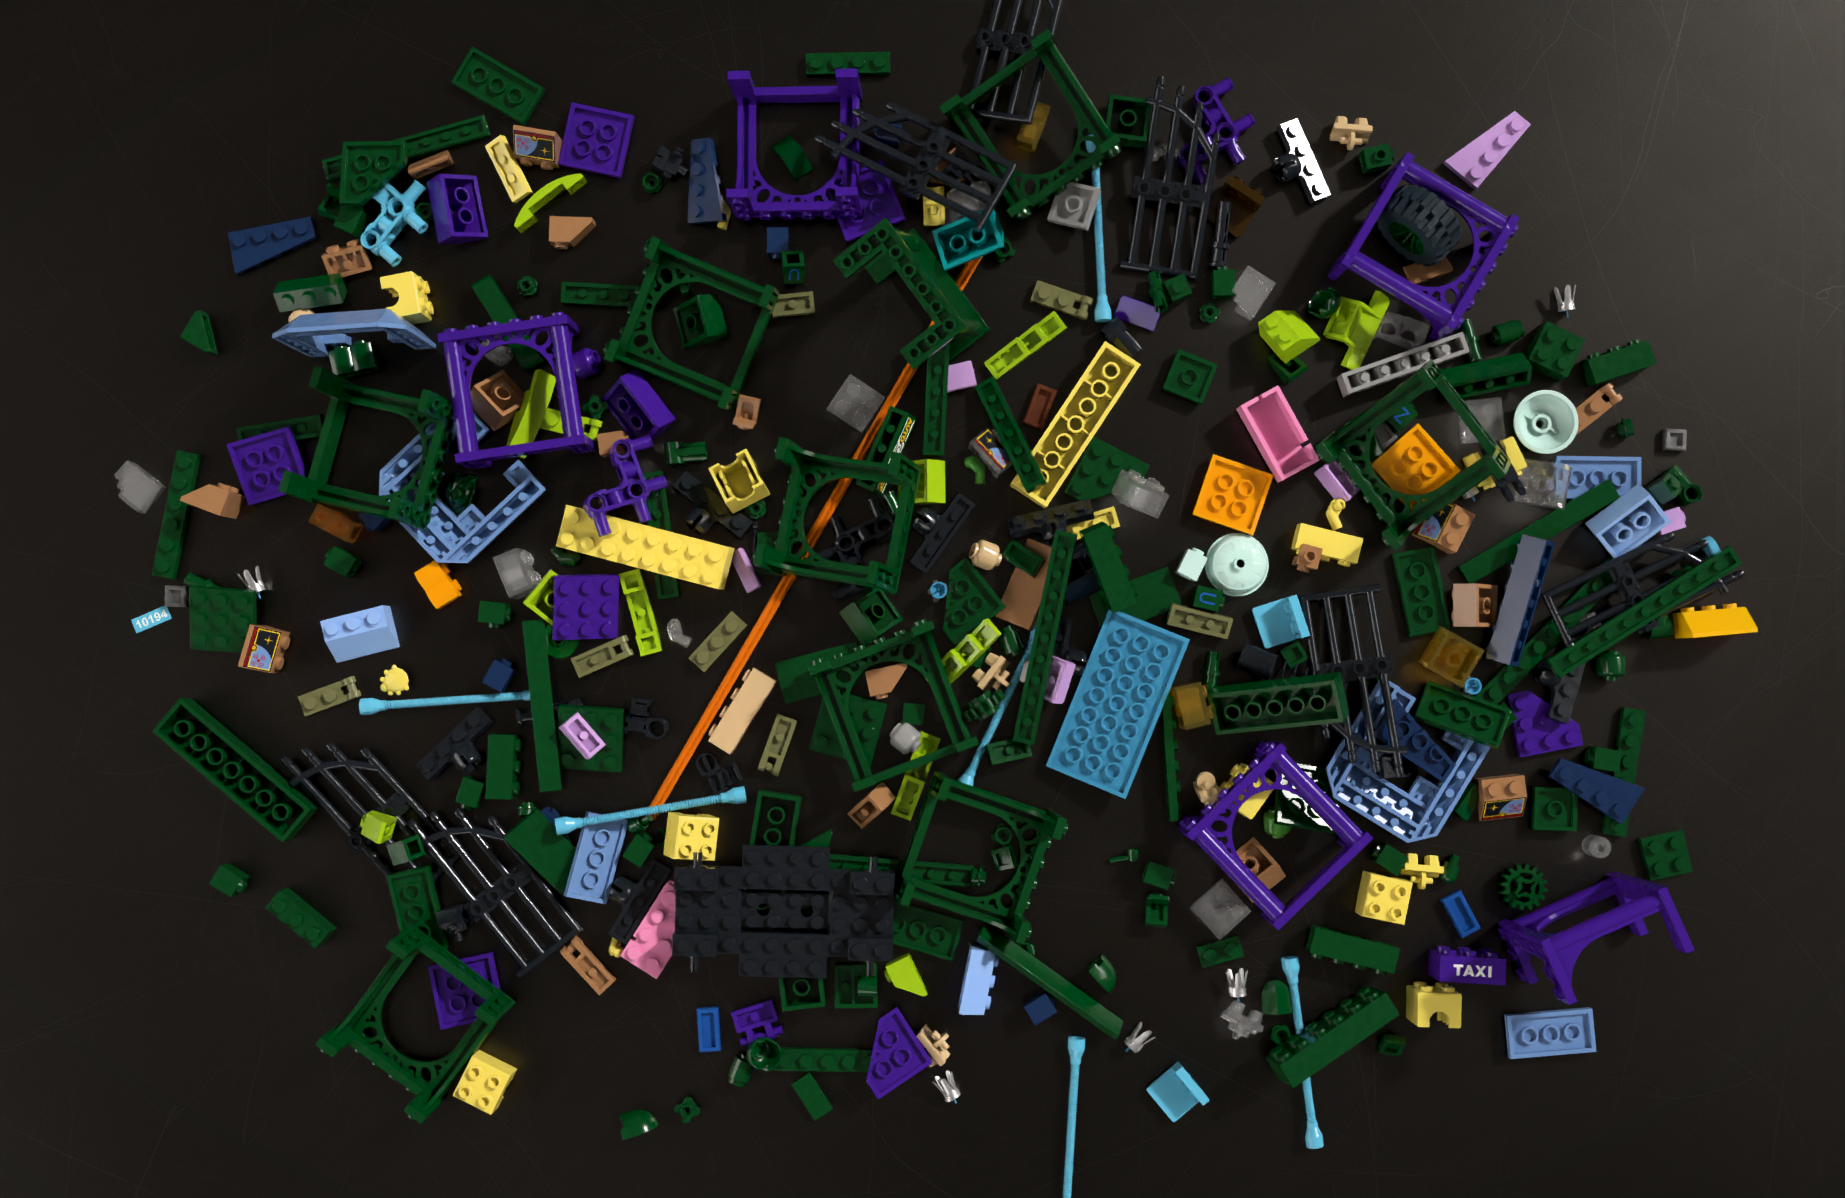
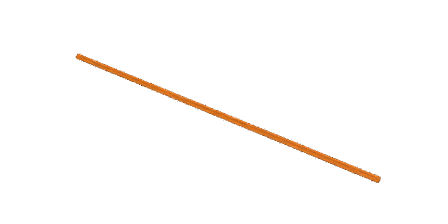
M983 256L965 263L955 280L962 291ZM907 363L852 459L865 460L889 407L897 405L918 367L913 369ZM842 478L838 481L806 536L812 549L851 484L852 478ZM803 544L801 545L797 553L801 551V549L803 548ZM807 552L805 556H803L801 559H804V557L808 558L809 552ZM787 574L786 577H782L650 806L664 805L797 575ZM653 813V815H652V816H653V820L656 819V817H657V815H658L657 813H656V814Z

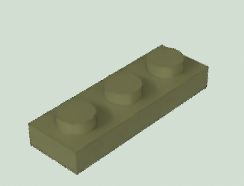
M1171 603L1165 623L1228 639L1233 618Z
M731 611L691 654L689 659L703 672H706L748 625Z

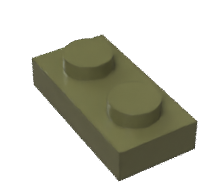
M813 291L779 295L772 312L773 318L815 314Z

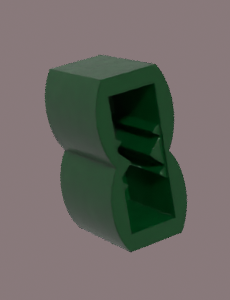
M367 340L354 342L355 345L350 347L338 345L333 347L334 350L328 352L333 373L342 378H349L380 369L375 347L371 342H367Z

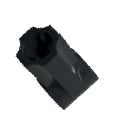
M1115 317L1100 330L1101 335L1109 344H1113L1130 358L1142 349L1128 333L1126 325L1118 317Z

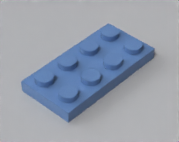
M1553 457V499H1573L1606 479L1611 480L1620 497L1638 483L1641 485V457Z
M586 811L585 818L598 815L603 816V814ZM617 819V821L600 822V824L595 823L594 825L589 824V826L582 827L564 896L607 904L608 892L613 882L628 820Z
M1590 1007L1504 1014L1508 1058L1510 1059L1597 1052L1593 1010Z

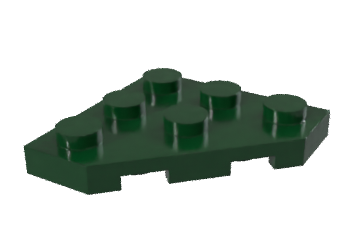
M406 141L343 142L339 204L342 206H364L407 165L408 143Z
M1093 436L1064 494L1078 501L1085 499L1093 500L1141 484L1150 465Z
M967 557L949 570L943 631L953 644L957 646L984 619L988 618L991 620L1006 608L1005 604Z

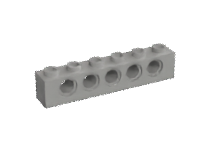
M1463 332L1342 373L1336 377L1342 396L1346 397L1415 373L1431 359L1438 365L1461 357L1470 351Z

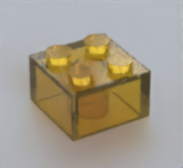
M1440 626L1418 663L1463 687L1485 650Z
M1194 681L1170 688L1171 695L1174 696L1175 712L1180 729L1188 730L1211 724L1210 719H1213L1211 707L1206 705L1205 698L1208 697L1205 685Z

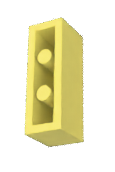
M1300 523L1296 526L1291 549L1296 550L1298 555L1301 544L1315 546L1323 550L1320 558L1321 561L1329 562L1332 559L1338 561V565L1350 567L1351 564L1358 563L1363 538Z

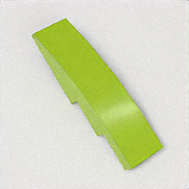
M1053 311L1021 336L1016 337L984 362L994 378L998 380L1066 330L1067 327L1058 314Z
M541 369L535 370L530 390L525 391L521 408L515 412L506 446L534 441L556 383L555 376ZM527 455L518 456V457L524 459V458H526Z
M988 618L984 619L971 634L965 636L955 649L950 650L941 659L950 684L1000 637L1001 632Z
M921 730L919 742L922 744L912 754L910 760L936 751L941 737ZM932 762L906 771L891 814L911 821Z

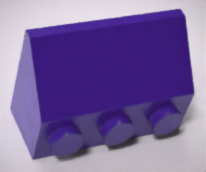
M438 174L427 181L438 244H461L488 238L477 176Z
M638 369L619 377L601 399L602 402L608 403L609 411L632 440L650 435L653 441L676 420Z

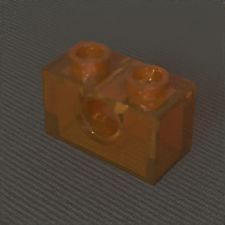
M321 503L317 504L308 521L350 543L355 542L363 527L360 522Z

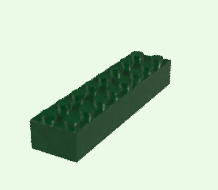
M180 698L152 731L282 843L292 840L319 808L191 698Z

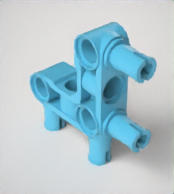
M414 180L404 194H400L389 183L379 190L372 198L381 204L382 212L362 233L360 241L363 247L369 249L376 256H382L392 266H397L401 262L402 257L389 247L407 223L420 234L424 233L428 228V224L416 214L414 202L426 188ZM403 205L402 211L398 213L399 207ZM376 238V243L372 245V240Z

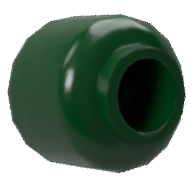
M1603 651L1602 654L1596 656V674L1603 676L1604 681H1617V677L1625 675V656L1620 655V651Z

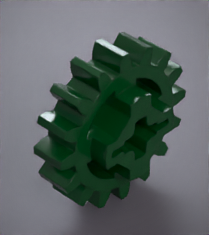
M1001 689L993 693L987 690L967 703L969 709L965 710L962 715L967 723L975 718L980 722L995 713L1000 708L998 704L1006 697Z
M1523 863L1522 867L1520 864H1514L1515 869L1507 867L1508 874L1502 873L1501 876L1504 878V881L1498 883L1503 886L1499 893L1506 895L1503 901H1510L1509 906L1513 908L1517 906V909L1522 911L1524 906L1528 910H1532V904L1540 906L1538 900H1545L1542 892H1548V889L1543 888V885L1547 883V880L1541 879L1544 875L1543 872H1536L1537 867L1531 866L1529 868V864ZM1520 873H1529L1530 875L1523 877ZM1523 896L1527 900L1519 901L1516 898H1520Z

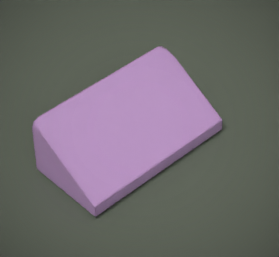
M971 361L949 365L947 393L977 385Z
M1336 459L1329 464L1325 463L1314 472L1333 499H1343L1344 502H1347L1360 491L1359 487H1355L1351 483L1347 472L1338 466Z
M739 548L734 551L732 563L746 592L750 593L760 588L762 585L745 550Z
M1055 656L1052 657L1044 699L1053 704H1062L1064 702L1076 664Z
M578 712L559 726V729L585 759H590L606 745Z

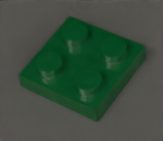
M1178 349L1162 390L1202 405L1218 365Z
M1532 786L1531 829L1577 831L1578 796L1565 787Z
M1682 829L1638 838L1648 880L1653 881L1693 872Z

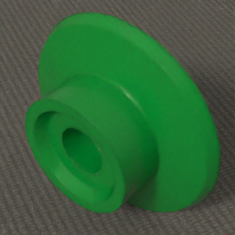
M549 624L545 628L547 651L550 656L566 658L576 651L579 639L562 640L561 643H557L556 640L552 639V625Z

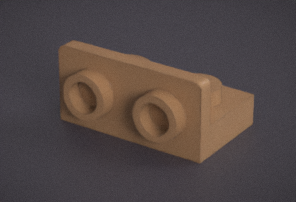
M359 239L347 242V246L339 247L338 245L327 247L321 256L328 275L341 273L342 277L372 270L373 268L367 250L359 242Z

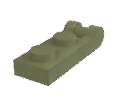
M1037 280L1030 302L1086 320L1088 316L1087 310L1092 305L1093 299ZM1074 302L1081 303L1079 309L1073 308Z
M627 635L571 658L578 677L582 678L635 655L633 649H630L627 643L629 641ZM619 645L622 653L616 654L614 647Z
M355 676L298 696L304 716H310L361 697V692L357 690L355 685L357 682ZM347 686V689L349 691V693L346 695L343 690V687Z
M777 713L758 770L772 772V775L778 777L798 720ZM769 756L777 759L775 764L768 762Z

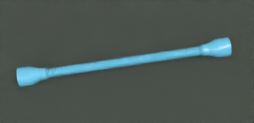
M1086 141L1088 153L1096 149V145L1091 141ZM1097 168L1091 172L1092 186L1101 189L1100 169ZM1100 193L1094 211L1097 291L1099 294L1097 296L1094 316L1095 322H1109L1112 320L1105 292Z
M1036 624L1033 631H1030L1027 642L1028 647L1025 649L1026 652L1021 657V662H1019L1020 664H1018L1014 672L1015 674H1013L1009 682L1010 684L1006 688L1007 691L1004 693L1006 698L999 703L1000 708L995 711L996 713H994L990 721L991 723L988 725L989 728L984 733V738H982L983 740H981L977 748L978 750L975 752L976 755H974L973 760H971L972 762H970L971 765L957 779L959 782L973 786L976 767H978L982 759L981 757L984 755L985 745L989 744L988 742H990L989 740H991L995 732L994 730H996L1000 722L999 720L1002 718L1001 715L1006 710L1007 703H1009L1013 695L1012 693L1015 691L1014 688H1016L1019 683L1018 681H1020L1024 662L1029 661Z
M524 690L522 692L503 694H479L397 701L361 698L359 701V711L361 715H373L391 708L513 701L516 699L528 701L530 700L529 690Z
M744 786L735 787L719 795H713V797L708 796L702 797V799L672 802V804H661V806H650V808L631 809V811L614 812V814H603V816L598 815L589 818L559 817L555 818L557 835L568 834L575 829L586 825L589 826V824L594 825L595 823L600 824V822L617 821V819L622 820L636 816L641 817L642 815H653V813H664V811H675V809H688L694 806H705V804H716V802L722 804L747 803Z
M1286 956L1281 958L1282 969L1287 976L1291 990L1295 1033L1300 1034L1304 1029L1302 1026L1303 1021L1297 985L1300 969L1299 957ZM1309 1077L1302 1082L1308 1119L1306 1122L1305 1140L1307 1148L1318 1149L1322 1148L1324 1143L1323 1135L1315 1119L1311 1079Z
M1079 1036L1068 1037V1051L1072 1071H1070L1071 1082L1069 1088L1063 1198H1071L1076 1101L1079 1079L1078 1068L1085 1050V1038Z

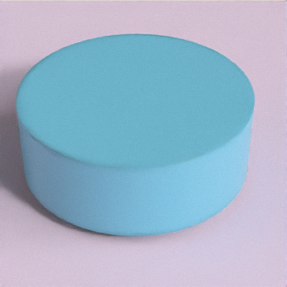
M1711 536L1701 539L1708 542V546L1703 549L1708 557L1720 551L1718 544Z

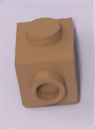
M740 394L736 415L732 424L737 425L738 428L743 430L753 429L757 423L761 399Z
M1301 544L1299 554L1294 556L1292 565L1297 566L1296 570L1309 573L1310 570H1317L1323 550L1308 544Z

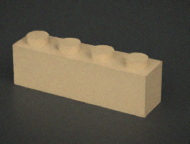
M753 668L752 671L747 670L742 678L744 684L741 689L738 687L735 689L731 696V699H733L731 705L724 707L719 715L722 718L718 725L714 724L708 733L711 736L708 741L728 754L733 753L777 682L757 668Z

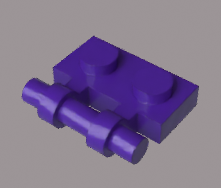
M773 998L731 1012L737 1033L746 1031L747 1034L746 1037L740 1038L742 1047L749 1045L757 1037L775 1039L776 1036L783 1034L782 1026L773 1028L771 1024L779 1020ZM764 1025L765 1031L754 1033L753 1028Z

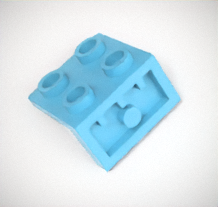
M1297 595L1252 608L1264 648H1270L1288 641L1310 636Z
M1179 1061L1146 1088L1147 1092L1172 1122L1177 1121L1198 1102L1204 1106L1210 1101Z

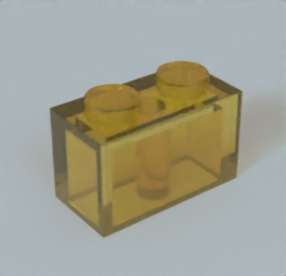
M1037 102L1032 125H1021L1016 139V147L1033 153L1036 152L1051 106Z

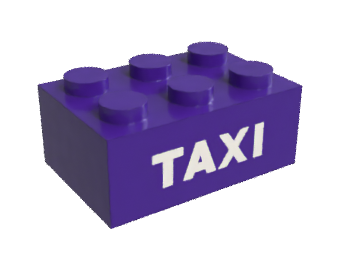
M1437 945L1436 949H1429L1428 975L1439 982L1505 985L1506 959L1499 956L1498 952H1493L1489 948H1479V951H1473L1469 947H1457V950L1449 949L1448 946Z

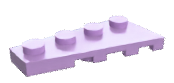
M1514 111L1448 158L1443 164L1476 190L1531 124Z

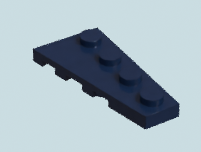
M711 138L691 140L687 223L691 225L727 222L726 214L723 213L722 207L724 200L723 196L720 195L719 189L721 184L720 176L716 172L718 164L714 140Z
M306 217L229 232L228 237L235 274L239 276L250 268H256L263 265V262L272 258H278L289 250H295L316 240L317 234L314 219Z
M1394 699L1392 703L1399 745L1407 746L1408 754L1401 755L1444 783L1456 764L1435 744L1427 732L1415 722V719L1406 712L1398 700ZM1384 714L1375 728V736L1383 744L1390 745L1386 715Z
M1558 758L1547 775L1619 824H1623L1646 789L1562 758Z

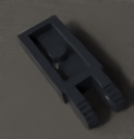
M1496 440L1495 442L1497 443V445L1500 447V449L1503 451V453L1507 456V454H1506V452H1505L1503 446L1501 445L1500 441H1499V440ZM1484 448L1477 450L1481 458L1488 454ZM1512 463L1507 474L1498 480L1494 474L1491 475L1495 485L1501 490L1504 498L1509 503L1514 500L1513 493L1507 486L1510 482L1520 496L1526 494V489L1518 479L1519 476Z

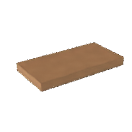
M1028 538L1024 547L1044 558L1046 562L1035 578L1015 567L1001 599L1006 608L995 617L1033 631L1038 618L1052 548Z

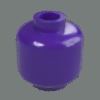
M584 348L572 354L576 376L585 379L599 372L602 361L595 350Z

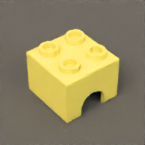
M409 271L380 277L382 290H389L393 297H399L398 302L394 306L386 307L385 309L392 310L413 325L432 320L431 314H434V309L431 301L428 302L427 294L430 293L428 282L424 281L421 276Z
M1511 436L1501 440L1500 443L1518 476L1523 474L1521 470L1526 468L1527 464L1515 438ZM1476 452L1462 458V461L1467 468L1481 457ZM1491 476L1476 485L1477 488L1483 487L1484 490L1496 486Z
M747 449L737 453V459L731 464L722 466L717 463L708 468L725 504L733 514L770 495Z
M1243 763L1240 765L1236 764L1230 771L1231 778L1228 782L1224 781L1219 786L1220 790L1224 788L1228 790L1234 784L1232 780L1239 773L1244 774L1249 769L1248 765ZM1259 777L1257 783L1253 782L1255 788L1261 785ZM1265 777V780L1269 785L1274 783L1267 777ZM1273 789L1259 792L1250 797L1242 804L1238 813L1253 819ZM1240 794L1238 799L1243 800L1244 796Z
M668 812L663 855L672 859L693 860V852H697L698 860V852H702V861H715L719 818L709 814L689 815L679 812Z
M1363 870L1355 913L1367 918L1404 925L1413 882Z
M1415 981L1413 985L1406 986V1018L1417 1027H1429L1430 1017L1437 1012V1020L1446 1023L1448 1028H1461L1462 995L1455 991V987L1448 986V983L1435 982V986H1428L1426 982Z
M478 1050L471 1057L452 1096L492 1115L499 1107L503 1094L513 1079L517 1068Z

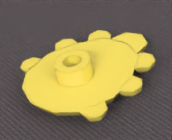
M393 665L389 671L384 670L385 677L380 678V681L383 682L380 685V689L383 692L388 691L390 696L393 695V692H396V695H401V691L409 690L407 673Z

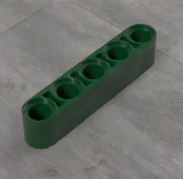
M490 274L471 285L493 322L505 324L510 319L518 318ZM523 336L524 340L531 339L530 336ZM504 337L505 341H508L509 337ZM508 344L525 372L544 362L542 355L537 350L525 345Z

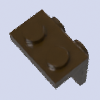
M1230 175L1209 206L1207 220L1216 225L1218 202H1231L1228 233L1235 238H1239L1266 198L1262 196V192L1258 189H1251L1246 186L1241 178Z

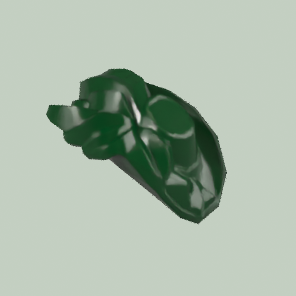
M457 472L454 478L450 479V483L447 484V503L456 514H461L469 507L476 488L475 480L478 478L476 475L468 473L460 476L461 473Z

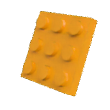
M1419 423L1415 424L1371 463L1374 472L1386 486L1397 492L1410 495L1431 492L1460 472V469ZM1398 498L1399 501L1405 506L1403 499ZM1410 500V510L1413 509L1412 505L1418 504L1415 500Z
M1213 454L1192 515L1252 536L1274 475Z

